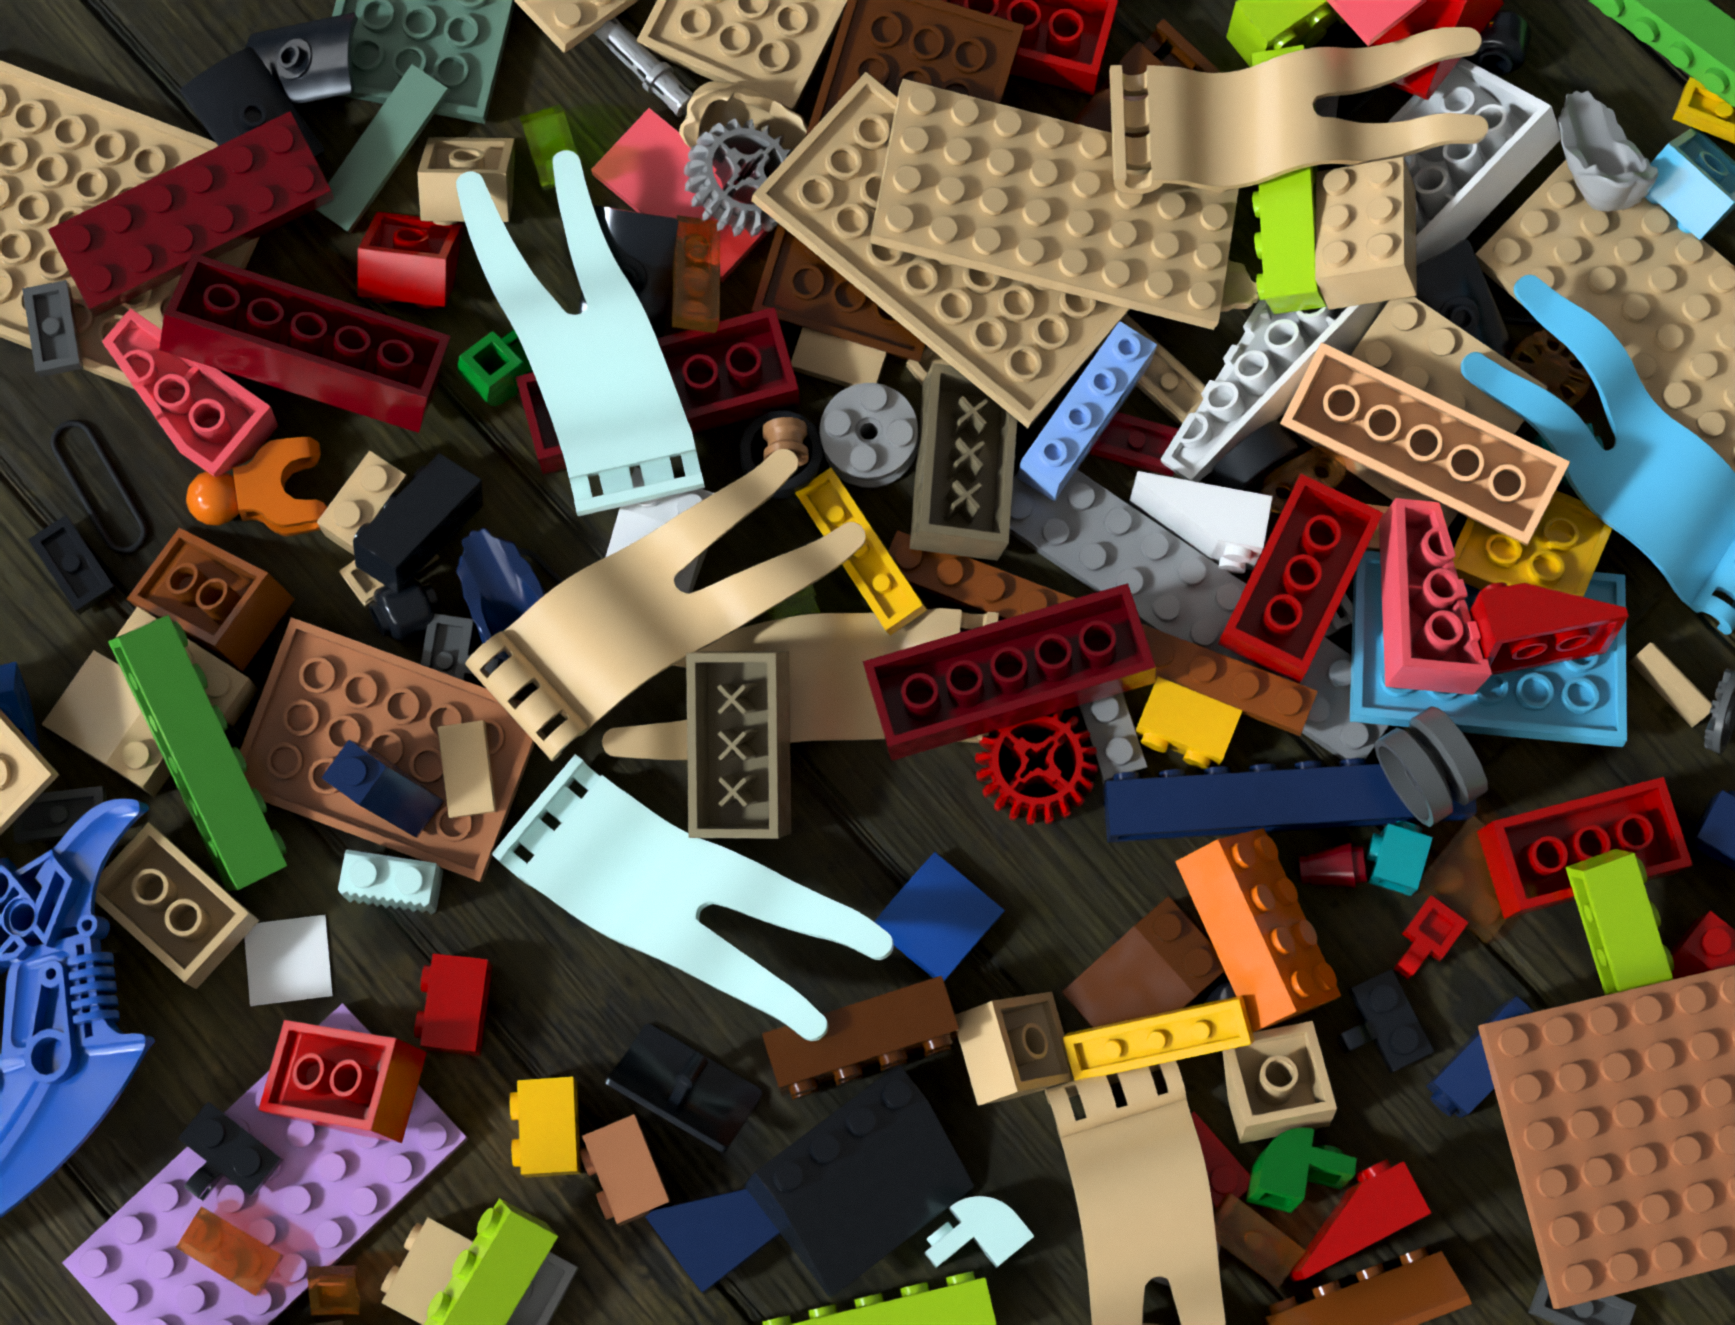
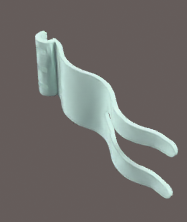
M563 150L558 152L552 161L556 193L565 234L577 278L587 303L586 310L577 315L566 313L533 274L510 237L482 176L473 171L461 174L456 181V188L473 247L497 301L524 348L542 392L566 463L577 516L705 488L692 430L687 421L671 374L645 310L629 281L618 266L602 233L587 189L579 156L572 151ZM681 456L685 476L675 479L670 458ZM640 465L645 486L634 488L629 468ZM599 475L603 495L597 497L592 496L588 477Z
M576 754L491 853L495 859L524 883L532 886L599 933L618 943L670 964L767 1013L808 1041H817L826 1035L829 1027L827 1019L794 988L699 922L701 911L712 904L720 905L788 930L843 944L874 960L887 958L894 948V942L890 934L860 912L812 891L732 850L701 838H688L687 832L652 812L603 775L599 776ZM574 780L588 791L582 799L568 788ZM547 812L561 823L555 831L541 820ZM520 844L534 855L528 864L514 853Z

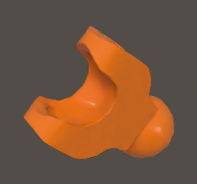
M311 437L271 440L257 451L253 460L247 465L232 467L234 476L226 472L217 477L212 476L207 471L198 474L187 489L186 503L189 512L198 521L216 526L232 521L240 513L242 521L258 520L263 522L270 530L283 536H293L321 530L317 521L327 509V506L317 499H294L284 491L285 483L292 474L304 469L313 468L318 463L321 455L320 444Z

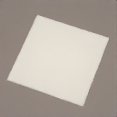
M325 915L257 923L244 937L250 1006L333 996Z

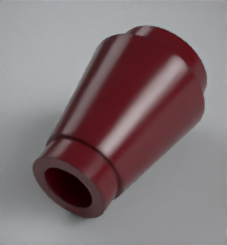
M1350 842L1309 854L1308 856L1299 857L1302 884L1311 883L1313 885L1356 888V883L1367 882L1363 846L1351 847Z

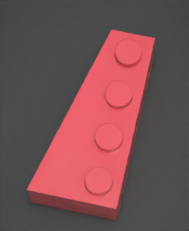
M1395 498L1379 521L1385 687L1474 695L1492 675L1488 659H1483L1478 641L1481 636L1476 621H1471L1465 601L1468 595L1464 580L1458 578L1453 562L1456 555L1440 502Z

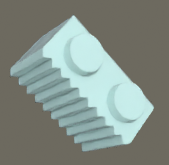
M346 850L338 890L350 903L353 900L358 904L364 901L367 905L373 902L377 907L380 904L385 908L391 905L394 909L400 906L403 911L409 908L414 912L418 909L421 913L428 911L432 915L437 910L443 870L437 863Z

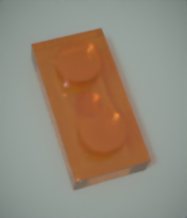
M1231 1192L1226 1194L1213 1212L1216 1241L1277 1288H1279L1306 1252L1303 1247Z
M202 1206L176 1246L177 1249L258 1297L284 1256Z

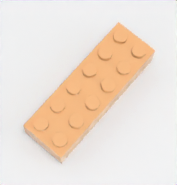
M1323 342L1320 343L1280 423L1284 428L1427 498L1440 502V504L1528 546L1570 464V461Z

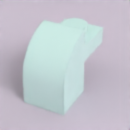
M974 1196L962 1199L950 1206L949 1210L960 1224L953 1228L949 1222H946L926 1240L932 1247L925 1252V1255L937 1268L973 1239L997 1268L1030 1241L1034 1235L1019 1216L1005 1203L991 1197Z

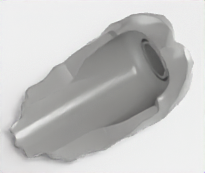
M1575 91L1573 94H1567L1564 107L1558 116L1557 122L1560 128L1561 144L1568 168L1586 202L1593 209L1606 212L1625 210L1640 203L1642 198L1649 194L1658 177L1657 167L1651 166L1648 158H1644L1636 145L1627 140L1622 127L1617 123L1612 109L1595 100L1589 91L1583 93Z

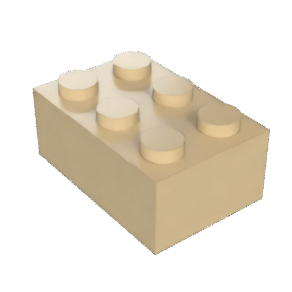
M1404 157L1316 172L1315 280L1329 310L1417 296L1416 188Z
M149 822L103 870L96 891L95 902L184 983L195 989L204 982L260 921L165 834Z

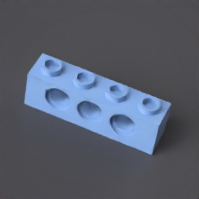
M1119 321L1022 458L1017 478L1055 502L1095 442L1150 366L1157 344Z

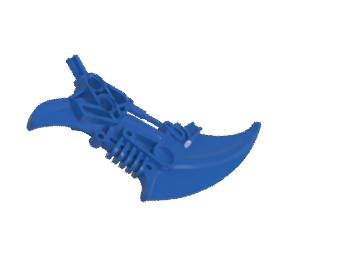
M113 799L93 807L74 823L54 849H51L20 869L9 858H0V975L9 969L6 981L2 1050L0 1054V1218L36 1191L88 1139L119 1099L145 1054L155 1043V1039L151 1036L136 1033L125 1034L115 1024L120 1021L119 1011L111 1010L119 1006L118 997L112 995L117 992V983L110 980L115 979L116 973L114 967H108L114 964V955L110 952H101L100 940L108 935L110 924L107 919L95 915L96 891L101 873L109 856L129 828L149 810V806L146 803L138 800Z

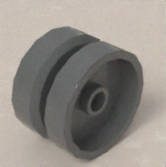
M1431 706L1414 716L1409 721V732L1395 728L1377 739L1374 743L1377 758L1389 783L1408 810L1426 826L1431 827L1453 812L1452 800L1467 805L1488 790L1487 778L1473 748L1450 717L1439 708Z

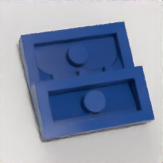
M934 852L874 922L887 931L893 939L894 946L932 978L942 975L945 982L969 955L973 947L999 920L1005 910Z

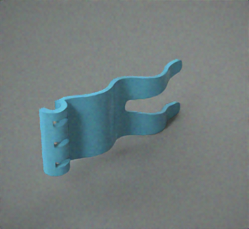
M1534 275L1521 277L1514 285L1515 297L1545 329L1567 346L1590 375L1601 398L1609 425L1614 433V447L1607 451L1601 448L1583 420L1555 395L1508 371L1479 352H1472L1462 359L1460 366L1462 375L1494 401L1530 424L1547 442L1555 455L1570 461L1565 476L1577 496L1590 511L1642 551L1664 575L1682 602L1696 613L1705 612L1715 617L1720 622L1717 629L1725 635L1731 634L1735 628V472L1707 443L1672 419L1656 404L1643 386L1627 351L1602 322L1583 308L1558 294ZM1715 590L1723 592L1731 597L1734 602L1730 606L1712 594Z

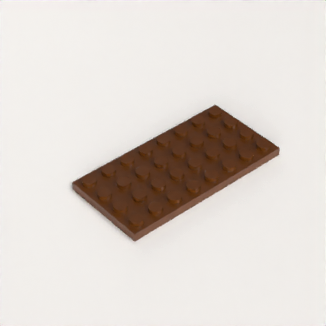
M848 0L806 136L865 72L896 97H898L902 80L906 79L1001 104L1023 35L1024 25L942 0ZM778 223L753 303L752 313L775 307L780 322L800 328H807L880 350L895 357L920 363L926 344Z

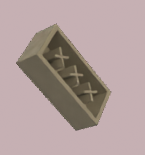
M932 363L922 383L909 549L998 561L1009 543L1017 419L951 365Z
M699 651L686 653L688 838L779 839L791 834L789 651Z

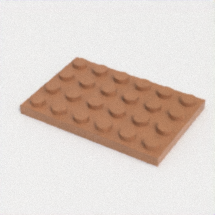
M291 617L240 752L247 765V771L244 772L248 784L251 789L256 788L259 791L264 802L422 861L437 863L441 868L483 882L492 859L491 853L497 846L535 742L486 688ZM513 699L518 705L522 703V701ZM483 720L486 724L497 812L449 818L437 727ZM348 740L372 748L444 800L418 838L361 807L321 778Z

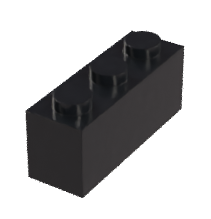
M439 453L428 465H422L418 468L411 482L399 494H393L386 501L382 512L371 523H365L358 529L353 539L356 567L398 593L483 507L482 480Z

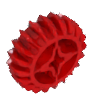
M1062 710L1055 712L1053 717L1045 715L991 731L996 738L985 735L982 737V740H979V744L990 752L976 753L975 762L989 767L978 770L976 772V779L978 781H992L983 788L982 794L985 798L991 797L996 793L1000 794L994 803L996 811L1002 810L1009 803L1013 806L1009 814L1010 820L1015 821L1020 810L1028 812L1026 818L1028 825H1034L1036 812H1042L1045 823L1051 824L1054 820L1053 808H1056L1063 818H1067L1071 813L1070 807L1066 802L1067 800L1078 807L1083 805L1085 800L1077 789L1091 792L1094 783L1082 775L1091 776L1097 774L1098 765L1084 760L1096 756L1097 749L1095 746L1081 747L1090 738V732L1082 730L1076 734L1073 733L1079 722L1076 716L1071 717L1064 724L1060 721L1064 711ZM1031 730L1052 734V736L1037 744L1030 743L1023 737L1018 739L1015 735ZM1063 744L1068 748L1073 760V776L1069 782L1061 776L1062 771L1058 769L1053 759ZM1004 745L1012 751L1011 756L1019 765V770L1015 773L1013 780L1009 784L1003 778L999 767V754ZM1048 751L1043 766L1045 771L1037 767L1033 772L1030 771L1025 776L1029 763L1028 756L1036 760ZM1035 783L1043 784L1050 790L1054 788L1057 791L1053 795L1040 798L1020 794L1021 791Z

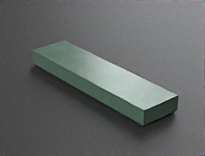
M411 64L328 183L334 200L315 210L351 234L450 90L414 64Z

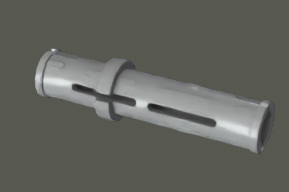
M616 18L608 20L600 29L593 33L643 82V88L648 93H655L677 117L687 114V104L693 93L673 74V68L667 62L659 61L646 47L636 42L637 38Z

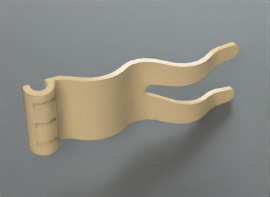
M1444 27L1431 29L1398 41L1371 47H1315L1275 57L1250 68L1226 73H1206L1182 67L1147 65V70L1142 74L1126 75L1122 73V65H1111L1109 74L1114 187L1128 194L1149 193L1159 189L1163 183L1182 184L1208 190L1238 189L1263 183L1285 173L1315 165H1358L1406 157L1447 144L1479 143L1488 132L1487 121L1479 115L1440 113L1401 122L1358 123L1334 117H1322L1317 115L1313 106L1317 99L1369 91L1395 82L1439 61L1474 55L1480 48L1481 36L1478 31L1470 27ZM1148 94L1145 99L1139 101L1123 99V96H1142ZM1150 130L1149 134L1144 137L1131 138L1125 136V132L1141 133ZM1151 168L1148 173L1141 175L1126 173V169L1142 170Z
M788 449L776 450L745 476L677 515L638 541L587 566L564 580L539 599L506 630L495 634L483 643L468 658L465 665L549 759L554 761L562 754L561 751L578 736H582L596 722L645 682L668 667L685 659L686 653L698 652L837 569L864 545L865 531L858 523L846 522L810 544L755 565L704 589L690 594L680 591L675 585V576L740 521L769 500L798 469V458L795 453ZM504 651L510 658L490 674L485 669L486 665ZM532 682L538 689L518 705L513 698ZM561 714L566 721L546 737L541 731L542 728L555 716Z
M927 609V611L891 636L885 631L874 613L798 615L739 628L700 651H789L790 743L883 740L885 737L867 681L863 661L960 633V630L967 631L998 622L999 613L969 614L962 612L961 609ZM686 658L672 666L686 668ZM687 720L611 728L604 734L602 745L605 752L612 757L688 760ZM990 732L957 742L979 743V740H982V737L985 735L989 736Z
M1176 1060L1104 1076L1083 1078L1045 1089V1095L1048 1104L1051 1105L1057 1131L1064 1149L1079 1212L1087 1267L1092 1325H1143L1145 1285L1155 1277L1166 1278L1170 1283L1181 1325H1226L1210 1185L1203 1152ZM1161 1069L1167 1093L1158 1096L1151 1072ZM1118 1082L1121 1084L1126 1100V1106L1120 1108L1116 1107L1110 1085ZM1076 1095L1080 1097L1086 1117L1078 1121L1075 1120L1069 1101L1070 1097Z

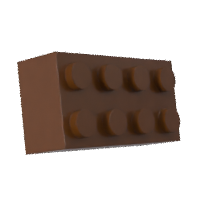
M941 975L822 1014L827 1019L829 1027L826 1035L817 1041L804 1039L787 1025L762 1033L781 1096L791 1094L792 1100H798L818 1093L817 1084L835 1079L836 1085L840 1086L863 1078L862 1070L879 1065L881 1072L891 1070L898 1064L900 1066L907 1064V1055L922 1050L925 1057L946 1052L951 1049L952 1041L957 1039L959 1027Z

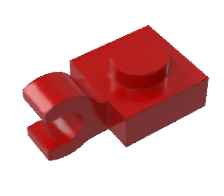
M1430 895L1402 933L1413 943L1399 959L1393 970L1408 980L1411 975L1415 974L1428 954L1438 961L1442 960L1469 922Z

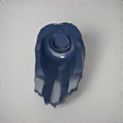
M482 528L479 531L471 530L470 535L462 539L464 551L463 555L459 558V565L456 569L462 584L463 597L478 628L482 644L495 634L506 630L546 594L530 563L521 556L515 543L506 541L502 537L496 538L492 536L486 528ZM503 651L494 658L503 663L510 657Z

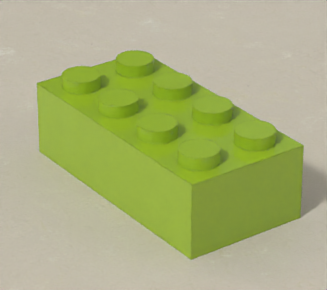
M1238 0L1235 2L1226 38L1248 66L1253 67L1252 53L1305 45L1306 48H1309L1326 35V29L1337 21L1340 24L1346 22L1326 0Z

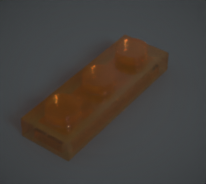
M677 215L678 230L673 258L672 327L716 333L720 319V230L717 231L718 221H703L701 218Z

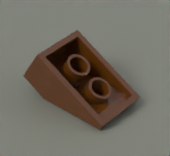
M1168 896L1061 993L1093 1028L1185 1008L1221 977L1225 970L1214 946Z

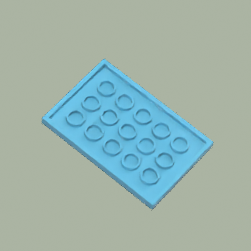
M1365 550L1353 578L1350 722L1409 727V721L1414 716L1433 706L1443 711L1461 732L1623 747L1627 741L1626 621L1605 654L1491 675L1474 695L1385 687L1380 552ZM1594 572L1584 597L1626 607L1625 575ZM1465 584L1468 594L1465 601L1468 611H1470L1481 590Z

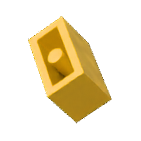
M1157 676L1135 731L1137 736L1142 738L1141 743L1144 746L1165 753L1167 748L1183 754V760L1186 763L1204 770L1209 768V766H1220L1242 710Z
M574 1077L517 1080L518 1092H510L511 1120H519V1139H512L511 1143L513 1167H521V1175L525 1178L581 1174L577 1080Z

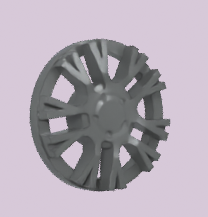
M1726 669L1722 682L1719 681L1715 692L1717 701H1712L1710 713H1713L1706 727L1704 748L1719 754H1723L1735 728V670Z

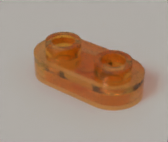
M1323 446L1314 447L1272 470L1263 482L1261 494L1272 496L1270 510L1281 514L1288 499L1279 498L1275 489L1286 487L1291 493L1300 474L1336 489L1341 484L1346 473L1345 460L1343 456ZM1317 466L1325 467L1329 472V476L1326 478L1317 477L1314 473V468Z

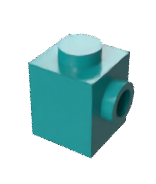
M1396 821L1395 825L1388 823L1380 835L1373 833L1366 853V859L1373 861L1367 883L1411 896L1418 890L1433 837L1422 834L1423 829L1420 826L1405 821Z

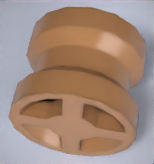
M781 417L767 421L763 425V438L768 443V446L764 449V460L776 450L788 449L797 456L798 467L808 462V448L803 444V440L807 437V425L804 421L793 417Z

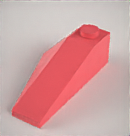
M130 308L103 339L102 343L178 451L214 477L250 460L278 427L271 406L216 368L160 351L162 330Z

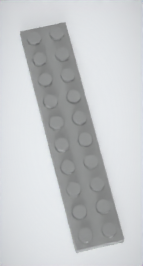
M1076 470L1055 502L1018 479L1017 472L1013 478L1009 532L1011 535L1095 592L1128 583L1142 624L1288 679L1218 645L1221 635L1246 586L1243 581L1225 569H1219V565L1079 470ZM1323 637L1307 673L1300 682L1301 685L1318 691L1302 733L1341 760L1351 758L1366 759L1374 748V743L1377 739L1381 738L1389 725L1350 722L1351 655Z

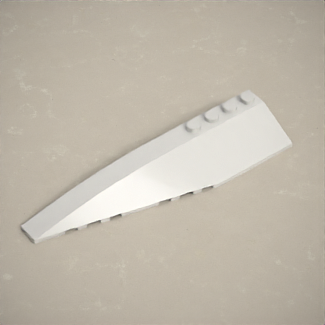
M1464 58L1459 60L1429 100L1414 95L1388 122H1401L1440 113L1479 115L1485 118L1488 123V132L1479 143L1447 144L1404 157L1416 188V266L1444 252L1456 243L1465 240L1561 140V134L1551 105ZM1259 300L1243 326L1245 330L1244 335L1237 345L1232 344L1223 358L1225 362L1224 367L1215 381L1209 380L1201 393L1203 401L1195 413H1189L1160 459L1162 463L1185 480L1200 481L1212 472L1214 466L1238 443L1263 425L1277 420L1287 411L1321 342L1350 355L1389 300L1329 310L1328 307L1280 314H1274L1265 300Z

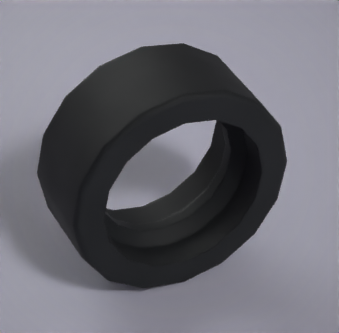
M789 410L770 411L757 417L745 429L739 445L741 469L745 476L758 466L756 462V449L759 442L763 439L762 428L767 421L781 417H793L804 421L807 425V437L803 441L808 448V462L798 475L788 479L771 497L774 499H792L797 497L795 492L808 486L814 478L821 474L824 466V457L820 434L816 426L801 414Z
M1277 420L1271 421L1251 433L1224 455L1212 469V476L1221 487L1251 492L1281 469L1298 451V445Z

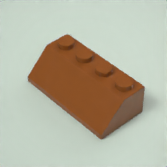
M1425 1246L1399 1256L1402 1265L1385 1271L1383 1264L1380 1263L1356 1272L1359 1281L1342 1288L1339 1280H1335L1312 1289L1315 1296L1314 1299L1298 1304L1295 1296L1271 1304L1268 1306L1271 1315L1260 1320L1262 1325H1418L1472 1303L1443 1252L1440 1251L1429 1255Z

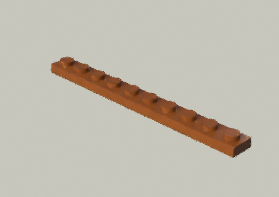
M898 530L888 550L912 587L981 614H987V612L999 613V621L1075 599L966 556L909 549L911 535ZM1142 624L1156 666L1155 681L1157 676L1240 709L1243 715L1301 736L1316 699L1317 690Z

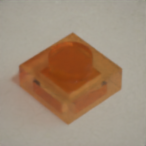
M357 1265L309 1266L307 1281L311 1315L359 1314L361 1301Z

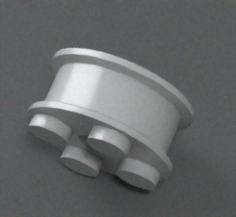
M878 383L856 384L839 392L826 406L820 422V439L826 463L829 468H833L841 480L855 487L867 489L880 488L899 480L912 466L918 447L917 418L907 399L895 389ZM866 434L876 435V437L871 440L863 438Z

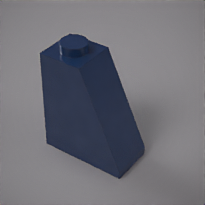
M352 740L347 741L321 777L361 807L416 838L419 837L444 802L443 799L378 752Z
M1515 996L1500 1005L1483 1024L1533 1013L1534 1011L1518 996ZM1479 1029L1426 1085L1433 1093L1430 1097L1431 1101L1450 1117L1454 1113L1459 1118L1468 1115L1494 1089Z
M747 1189L654 1210L645 1216L703 1294L781 1235Z

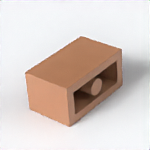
M635 1114L582 1136L586 1147L580 1149L579 1154L588 1175L591 1176L596 1173L598 1175L603 1191L596 1193L606 1220L614 1217L616 1223L622 1226L646 1216L654 1210L672 1205Z

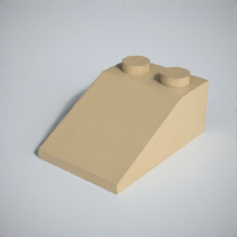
M93 650L42 725L155 797L171 773L120 666Z

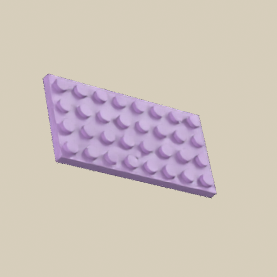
M343 1003L319 1024V1026L371 1034ZM268 1071L224 1112L226 1116L283 1159L254 1197L250 1196L224 1175L204 1201L198 1199L184 1186L190 1177L207 1161L189 1147H186L62 1263L117 1325H272L469 1138L419 1084L402 1143L365 1137L264 1113L258 1109L269 1074Z

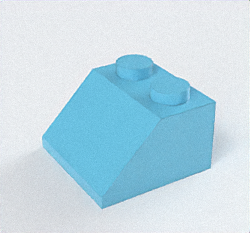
M1693 127L1669 142L1650 163L1651 166L1657 167L1658 177L1645 198L1652 204H1660L1676 218L1677 227L1682 232L1692 233L1701 240L1735 209V161L1701 130Z

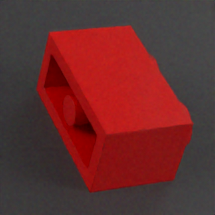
M433 953L431 965H424L421 976V992L427 993L425 1011L418 1010L414 1028V1037L421 1039L420 1046L426 1051L481 1056L493 965L488 959Z

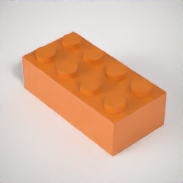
M1264 828L1217 839L1175 861L1236 997L1243 995L1253 1032L1299 1017L1341 997L1337 987L1335 972L1326 963L1317 944L1316 931L1312 924L1306 920L1297 900V890L1294 884L1287 878L1278 859L1276 844L1267 835Z

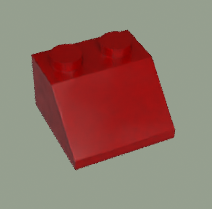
M376 212L358 247V296L371 298L378 303L400 301L414 303L416 306L426 309L438 306L445 307L454 288L463 222L441 226L433 223V221H421V217Z

